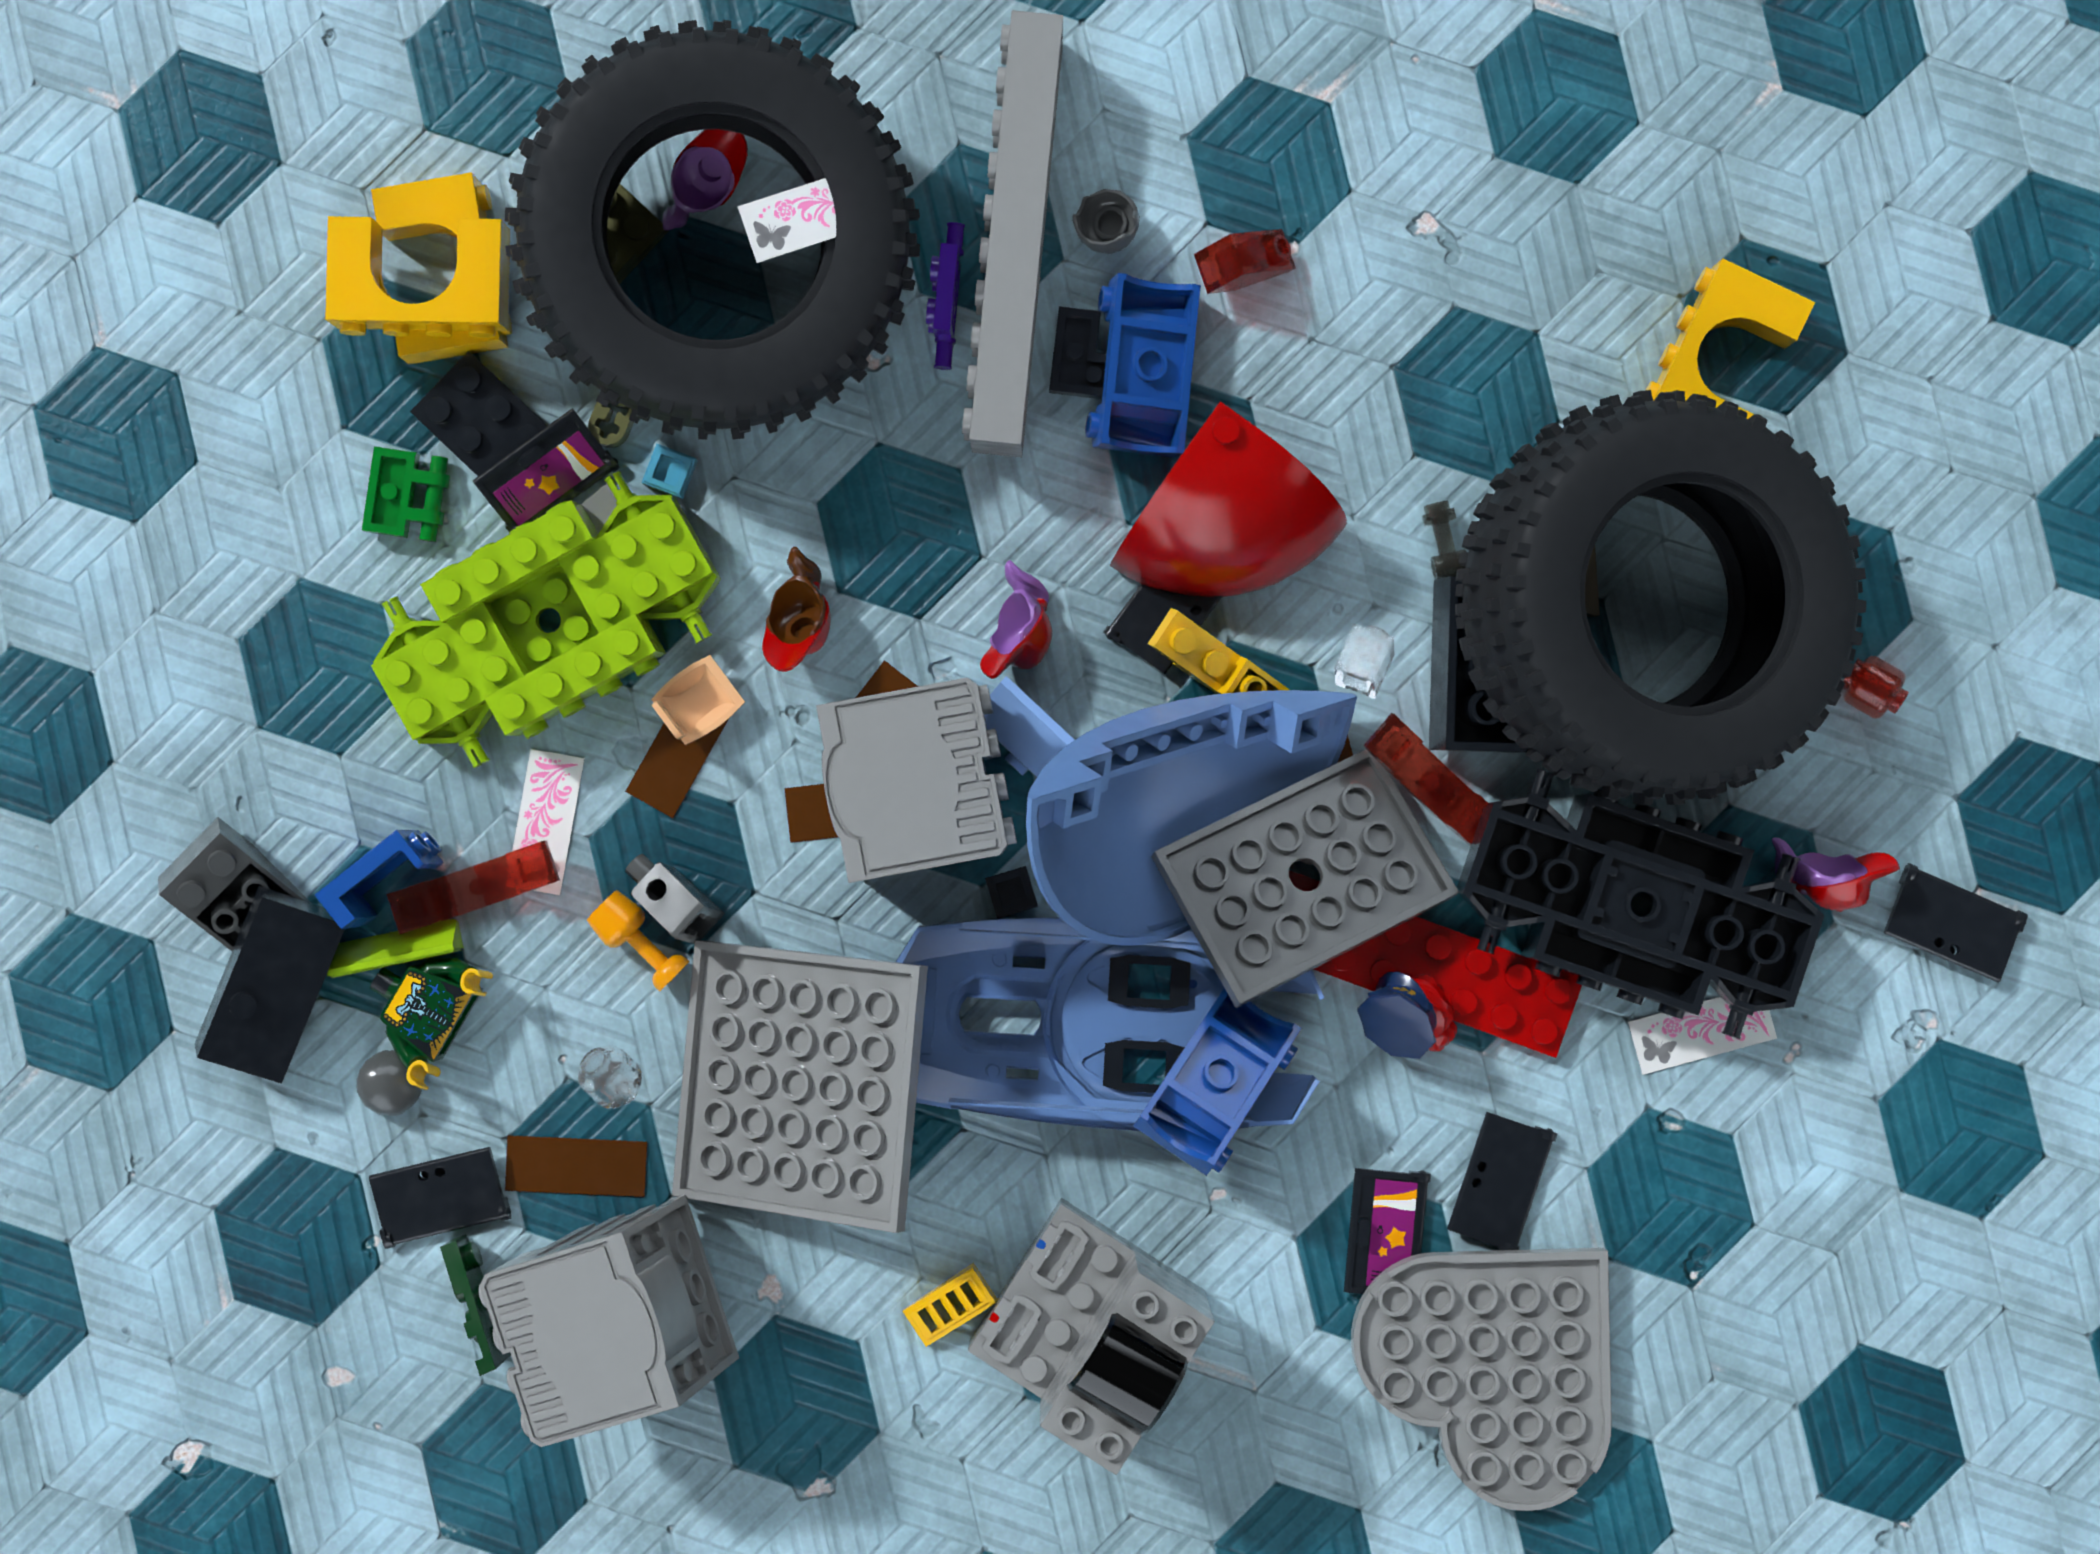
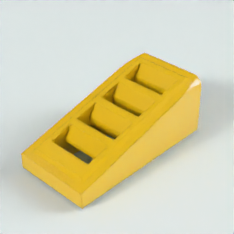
M973 1262L903 1309L902 1312L927 1347L997 1302V1297ZM965 1282H968L979 1299L973 1304L961 1287ZM951 1291H954L965 1308L960 1313H958L947 1296ZM938 1299L951 1317L946 1322L933 1305V1302ZM924 1308L927 1310L937 1325L936 1329L933 1331L929 1330L918 1313Z

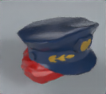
M1387 972L1380 977L1376 985V991L1367 993L1369 997L1357 1008L1365 1036L1391 1056L1420 1059L1428 1050L1439 1052L1444 1049L1457 1034L1458 1027L1452 1021L1454 1009L1439 986L1423 979L1411 978L1409 975L1401 972Z

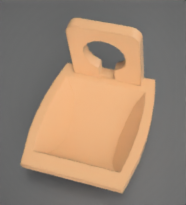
M711 655L680 671L651 699L654 702L651 704L675 738L681 739L685 745L703 737L722 725L745 703Z

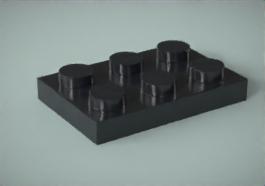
M470 351L410 411L477 476L547 427L527 405Z

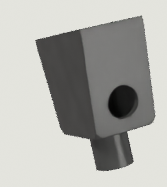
M640 854L629 863L625 870V873L637 883L631 895L675 939L695 944V940H702L725 914L682 873L670 865L662 862L654 865L644 854Z

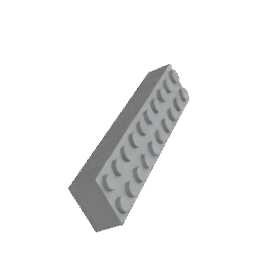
M1012 10L1010 25L1002 24L1000 51H1002L1001 64L1006 65V67H998L996 81L997 106H1002V110L994 109L992 121L993 148H998V152H990L988 161L989 189L994 190V194L985 195L983 214L985 231H989L990 235L989 238L981 237L979 253L980 273H986L985 280L977 279L975 293L976 315L982 316L981 323L973 322L972 357H977V366H968L966 386L968 399H973V407L964 408L962 425L964 441H970L972 453L1021 458L1023 456L1063 49V15Z

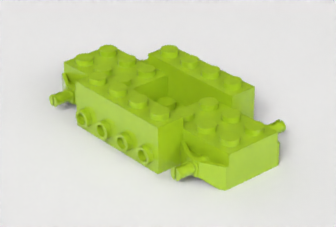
M621 471L615 472L612 475L616 482L611 476L604 480L617 500V506L599 533L584 506L573 500L564 501L549 509L545 515L516 527L504 538L477 549L472 553V556L441 569L434 577L420 584L440 620L416 621L414 618H409L398 596L382 603L394 625V631H392L371 667L412 740H417L419 744L458 743L460 747H463L473 768H477L482 763L490 760L479 743L478 738L481 737L479 732L492 715H494L505 736H520L524 734L526 739H529L548 729L549 726L546 721L561 713L563 718H567L584 709L586 705L583 700L598 692L602 698L623 686L620 679L635 672L640 677L660 666L657 659L667 653L648 620L681 619L683 623H686L696 644L704 641L703 637L705 639L711 637L712 633H710L700 614L702 613V606L721 581V577L677 499L672 495H636L629 489ZM552 608L560 614L561 624L556 631L546 633L539 625V618L543 611Z

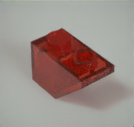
M1282 229L1229 234L1194 254L1207 294L1235 291L1296 269L1291 256L1290 244L1285 238Z

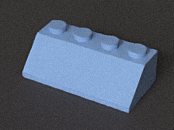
M1007 676L990 694L993 713L985 715L987 730H996L998 742L1010 752L1004 759L1022 776L1029 770L1037 778L1043 767L1061 749L1073 742L1074 739Z

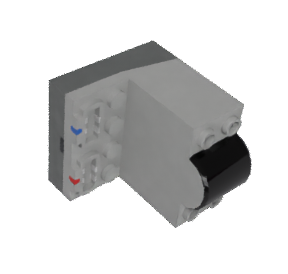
M1061 1197L1000 1292L997 1302L991 1306L970 1339L968 1351L1041 1398L1040 1426L1117 1475L1141 1436L1146 1434L1155 1425L1169 1405L1183 1380L1189 1361L1215 1321L1204 1289Z

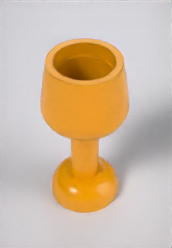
M618 890L614 891L586 920L606 946L617 948L628 942L656 970L653 974L652 982L659 992L690 962L686 957L678 954L668 959L639 930L645 921L643 909Z

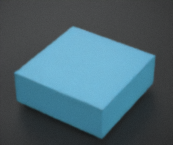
M656 444L641 483L683 500L698 460L676 450Z

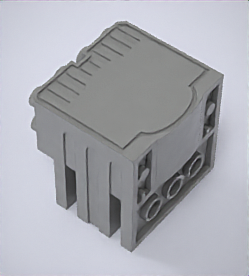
M962 678L816 705L824 746L822 752V774L825 795L834 830L841 840L848 883L1003 854L1009 844L1017 843L1013 818H1004L1001 801L1009 800L1004 773L987 775L984 760L1001 757L996 730H987L985 715L993 713L987 685L978 686L969 678Z
M686 1195L670 1199L658 1207L654 1204L641 1208L630 1215L625 1216V1214L609 1218L597 1226L593 1223L580 1227L546 1247L521 1254L484 1275L479 1285L481 1303L488 1309L493 1325L495 1346L502 1352V1355L510 1352L515 1365L507 1371V1383L511 1392L516 1395L520 1407L522 1429L525 1435L530 1438V1441L540 1447L680 1407L739 1359Z

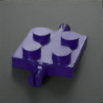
M958 222L947 223L946 243H941L940 256L932 255L930 282H932V291H936V299L928 298L926 324H928V333H934L936 356L934 368L940 370L952 369V353L956 344L955 327L961 256H964L962 248L965 224Z

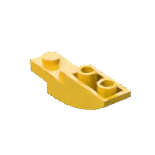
M1172 608L1169 610L1148 642V645L1171 660L1176 667L1215 694L1290 690L1253 662L1238 655L1178 610Z

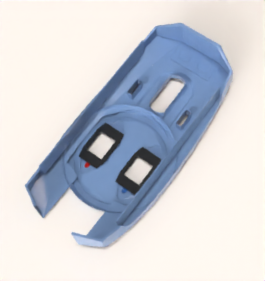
M1012 918L950 922L917 927L896 960L898 963L928 966L916 1103L1022 1120L1093 1128L1139 1131L1133 1126L1160 1085L1122 1083L1124 1048L1167 1051L1166 1077L1224 989L1221 980L1192 929L1155 943L1123 946L1097 942L1081 935L1060 918ZM1013 956L1045 958V968L1013 966ZM1129 963L1171 966L1170 1000L1127 997ZM1312 970L1271 990L1318 994L1320 1000L1324 999ZM967 997L1035 1001L1040 1009L1041 1021L1039 1028L1034 1034L965 1031L960 1022L959 1013L961 1005ZM1007 1068L1039 1070L1038 1078L1006 1077ZM1273 1073L1238 1129L1294 1124L1320 1081L1313 1075Z

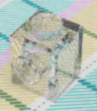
M1353 624L1334 666L1336 685L1376 698L1394 658V637L1389 636L1385 630L1376 626L1369 625L1365 628Z

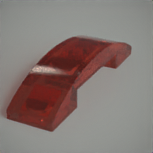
M1391 713L1363 746L1413 797L1471 846L1483 808L1487 807L1488 802L1463 783L1422 744L1424 741L1395 714Z
M544 840L463 870L387 894L399 934L401 935L526 894L558 882L560 878L548 842Z

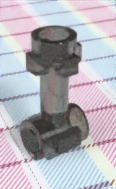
M1448 500L1426 505L1423 507L1425 515H1422L1424 526L1433 527L1439 555L1433 556L1430 559L1434 579L1450 576L1456 577L1457 569L1465 568V566L1459 564L1461 552H1466V550H1455L1449 521L1456 519L1454 508L1450 509Z

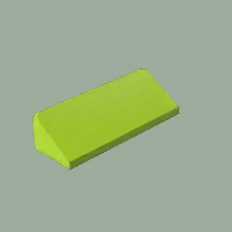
M450 919L339 943L327 976L331 978L462 951L464 946L459 922L457 919Z

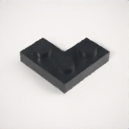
M1059 306L1049 393L1102 399L1106 354L1096 353L1101 311Z

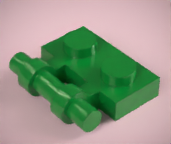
M374 446L362 531L408 538L410 522L421 523L419 540L436 542L438 526H443L445 513L441 512L444 489L449 488L450 476L446 475L448 458L431 456L429 471L418 470L420 460L418 453ZM416 484L427 486L424 509L413 508Z

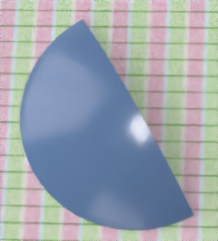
M1278 690L1224 693L1182 699L1144 708L1113 719L1086 732L1071 742L1043 767L1032 784L1027 797L1026 830L1029 857L1038 887L1050 908L1063 922L1081 935L1097 942L1112 945L1136 946L1155 943L1191 930L1189 923L1151 857L1154 851L1336 764L1348 735L1357 696L1353 693Z

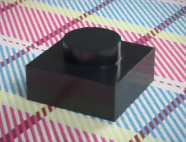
M1026 866L985 878L997 919L1038 907Z

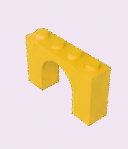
M472 172L371 189L376 222L383 227V236L388 241L429 234H446L457 238L458 218L487 219L486 211L492 210V202L487 185H482ZM509 315L508 331H495V337L491 338L473 337L469 335V331L452 330V336L434 337L426 335V330H409L408 336H395L398 357L410 365L463 356L468 351L474 354L509 348L507 335L512 334V323Z
M328 216L325 320L339 329L341 334L362 336L366 335V329H383L382 333L385 335L408 336L409 330H426V335L450 337L452 336V330L469 331V335L473 337L491 338L495 337V331H508L510 257L506 255L505 246L510 245V228L502 219L458 218L457 264L451 283L444 292L430 301L408 304L392 299L383 283V227L372 217Z
M1722 258L1712 268L1705 267L1694 287V290L1699 292L1693 307L1687 305L1676 325V328L1682 331L1675 345L1669 343L1659 360L1658 366L1662 367L1663 370L1657 383L1651 381L1645 390H1651L1653 401L1660 392H1673L1676 390L1685 391V401L1692 394L1705 395L1716 400L1717 408L1726 400L1716 396L1707 388L1698 370V351L1705 335L1716 328L1737 327L1785 349L1798 340L1815 302ZM1738 407V410L1741 409L1748 413L1746 419H1749L1751 416L1754 415L1753 413Z

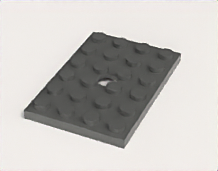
M1373 746L1154 851L1151 856L1236 1008L1454 898L1459 893ZM1297 861L1308 865L1313 864L1320 873L1318 887L1312 891H1302L1296 888L1289 878L1290 866Z

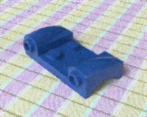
M1117 273L1110 279L1108 286L1101 287L1098 297V311L1104 312V319L1110 322L1102 403L1096 407L1095 413L1089 412L1085 426V435L1087 438H1092V447L1177 458L1183 454L1185 450L1201 285L1158 283L1138 279L1124 273Z
M1224 988L1133 1127L1202 1174L1207 1176L1212 1169L1219 1173L1233 1153V1150L1228 1148L1227 1145L1278 1066L1285 1070L1297 1052L1298 1048L1292 1045L1302 1028L1295 1023L1286 1022L1271 1016L1251 1001L1236 1008Z

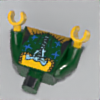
M458 958L428 959L422 965L410 966L402 978L384 967L377 973L370 989L389 1000L381 1013L380 1019L386 1024L385 1033L399 1060L407 1069L406 1077L411 1085L428 1090L429 1087L424 1082L426 1074L429 1073L439 1077L441 1074L440 1068L429 1064L428 1060L435 1062L444 1058L478 997L486 996L487 993L482 992L483 988L480 987V981L482 978L492 979L493 974L491 972L476 969Z

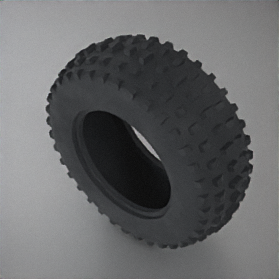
M696 20L684 21V23H678V33L670 34V31L661 32L659 25L652 26L650 30L643 31L645 41L638 43L636 40L629 43L627 38L624 37L611 45L613 55L609 58L605 56L597 61L591 55L585 59L586 62L581 66L585 75L582 78L578 77L573 82L565 77L559 83L556 93L561 98L559 102H555L550 111L540 106L536 112L537 118L535 121L541 128L539 132L537 131L533 140L523 137L519 146L520 154L527 158L522 174L510 172L509 183L512 184L511 189L517 191V208H505V221L508 222V225L514 226L517 244L505 246L506 255L511 257L512 261H517V266L521 267L523 275L522 278L512 282L515 292L526 296L527 301L531 300L535 312L526 317L531 327L536 325L537 329L540 328L542 333L547 331L553 340L544 348L551 358L557 356L562 361L568 360L576 368L569 376L575 384L581 381L589 386L592 383L600 389L601 392L596 401L607 407L611 403L617 407L621 403L631 408L630 421L638 424L640 419L648 422L650 417L663 421L661 432L673 435L675 430L681 431L683 426L698 428V439L707 440L708 434L716 435V429H731L733 440L744 439V433L751 431L750 426L764 423L770 434L777 432V425L785 423L784 417L796 413L800 422L811 418L810 411L816 409L815 403L825 396L832 404L839 401L841 398L838 393L845 389L842 383L851 376L860 383L867 375L865 368L869 365V362L866 358L871 351L874 350L883 355L887 350L888 346L885 342L890 335L885 330L889 322L901 325L905 316L901 312L904 303L899 300L902 289L913 291L916 282L912 280L913 269L907 267L908 257L920 256V244L917 243V234L910 233L909 221L918 220L920 213L919 209H915L914 198H906L904 188L914 184L911 172H907L906 165H897L894 159V153L901 149L899 140L894 139L891 131L882 133L877 126L884 119V115L879 108H875L871 101L862 105L856 98V93L861 86L846 75L839 80L831 74V69L834 65L831 60L825 56L822 57L818 53H815L811 60L803 56V52L800 51L801 41L794 38L792 40L784 36L780 44L772 42V38L768 37L769 29L758 26H749L747 34L738 33V29H731L730 20L714 21L713 30H704V27H698ZM716 129L732 131L766 144L793 166L805 184L826 178L833 198L836 215V237L821 242L818 269L809 291L801 302L783 319L760 332L741 338L729 340L698 339L682 335L658 324L645 315L624 293L616 280L610 263L607 246V224L610 207L622 179L633 164L657 144L676 135L698 130Z
M1651 390L1634 392L1633 396L1628 397L1623 405L1617 394L1600 399V406L1592 410L1593 414L1590 413L1586 405L1570 411V416L1562 421L1563 428L1557 422L1544 426L1540 429V433L1535 436L1538 445L1535 448L1530 444L1523 445L1510 458L1515 467L1513 469L1506 468L1490 482L1489 485L1495 490V493H1486L1481 503L1477 504L1473 515L1480 520L1471 521L1467 532L1470 535L1464 536L1461 546L1468 549L1469 552H1461L1459 564L1465 566V568L1457 569L1456 581L1462 582V584H1456L1455 596L1463 597V603L1455 604V615L1461 616L1456 618L1457 629L1465 628L1466 634L1465 637L1459 639L1464 660H1472L1475 667L1468 672L1471 681L1477 691L1485 690L1489 697L1483 702V705L1494 718H1499L1501 723H1507L1502 732L1508 739L1514 740L1521 749H1528L1525 755L1536 763L1543 761L1542 766L1555 776L1563 780L1572 776L1571 786L1584 788L1592 792L1602 787L1601 797L1610 800H1619L1620 797L1626 798L1633 792V804L1653 805V800L1663 798L1664 794L1667 805L1685 804V800L1695 798L1696 793L1699 799H1712L1718 797V794L1727 792L1726 783L1731 788H1739L1742 785L1757 780L1755 769L1766 771L1775 769L1783 764L1785 761L1781 753L1787 751L1793 754L1797 749L1801 748L1809 740L1805 731L1816 732L1829 715L1825 708L1826 705L1835 706L1840 699V693L1845 685L1841 678L1842 676L1850 677L1855 666L1850 663L1854 661L1856 650L1852 648V645H1861L1863 633L1856 631V628L1861 627L1862 616L1858 615V613H1865L1867 604L1866 600L1858 599V593L1863 592L1862 581L1858 580L1866 579L1865 568H1856L1855 559L1859 558L1857 547L1861 545L1858 535L1849 536L1846 527L1850 525L1848 520L1850 513L1846 504L1837 506L1832 496L1836 494L1834 490L1835 485L1830 477L1820 478L1814 471V468L1817 466L1815 458L1808 451L1799 454L1791 447L1794 439L1783 430L1775 434L1766 427L1768 421L1766 418L1759 414H1754L1749 419H1746L1748 413L1741 409L1738 410V405L1729 401H1724L1716 408V400L1705 395L1692 394L1685 401V391L1660 392L1654 401ZM1637 496L1660 500L1683 512L1694 521L1707 536L1718 555L1725 575L1728 592L1726 627L1720 647L1713 661L1690 688L1665 703L1657 702L1635 691L1610 668L1592 636L1585 606L1586 573L1593 548L1609 520L1619 509Z

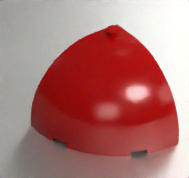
M1220 401L1127 534L1112 559L1110 567L1132 580L1158 590L1162 589L1189 596H1236L1258 591L1279 583L1303 567H1306L1334 542L1346 527L1347 518L1336 498L1305 465L1270 436Z

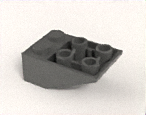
M219 817L158 877L159 895L231 951L235 946L259 886L311 903L252 843Z

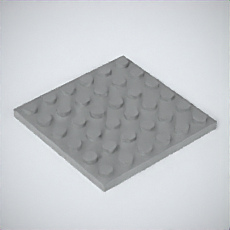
M695 940L672 1196L686 1195L687 1199L893 1233L905 1231L928 966Z

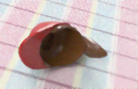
M797 547L791 548L787 559V565L794 576L782 584L774 594L770 614L766 618V629L762 643L763 655L766 661L774 669L781 672L792 670L806 655L819 651L827 640L831 623V612L824 595L820 593L821 571L817 564L808 559Z

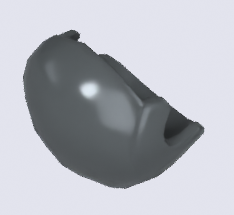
M1102 189L1090 196L1083 197L1077 213L1073 214L1072 221L1082 243L1094 252L1112 254L1127 247L1134 239L1139 227L1140 216L1134 201L1120 190Z
M394 1050L381 1051L365 1061L356 1079L357 1093L363 1105L377 1115L397 1116L403 1114L416 1103L422 1091L421 1088L413 1086L407 1081V1069L399 1060Z

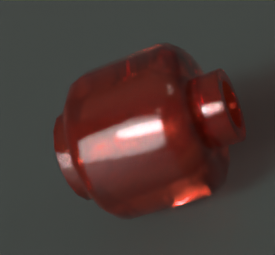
M1869 656L1864 661L1857 658L1851 676L1845 677L1843 680L1845 682L1843 687L1845 690L1843 694L1844 701L1875 719L1882 717L1887 710L1896 714L1909 694L1908 691L1902 688L1906 680L1905 673L1876 656Z

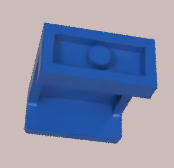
M395 830L317 892L315 897L341 929L364 927L378 917V915L363 895L407 860H410L417 869H436L440 867L444 862L438 853L442 850L435 839L426 831L421 834L419 830Z

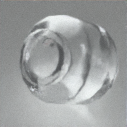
M606 1045L590 1050L583 1057L579 1065L578 1083L581 1089L598 1105L606 1109H616L630 1103L637 1096L642 1083V1071L639 1065L622 1049L615 1045Z

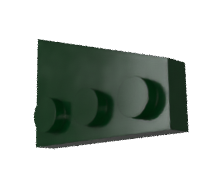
M465 1234L450 1240L441 1246L440 1249L455 1297L460 1303L466 1302L468 1311L465 1313L466 1322L463 1324L468 1339H474L479 1343L483 1358L475 1361L479 1376L497 1369L511 1356V1353L502 1355V1352L495 1346L490 1315L479 1297V1285L484 1277L480 1266L483 1265L482 1256L477 1245L474 1242H469Z

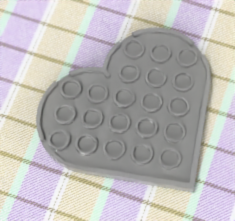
M1605 1248L1421 1253L1392 1264L1382 1271L1367 1287L1356 1307L1351 1328V1348L1359 1376L1373 1397L1388 1409L1390 1413L1416 1425L1438 1427L1440 1443L1449 1465L1458 1478L1476 1493L1478 1497L1505 1509L1517 1511L1541 1510L1561 1504L1578 1493L1576 1490L1588 1480L1593 1472H1598L1607 1454L1612 1426L1608 1250Z

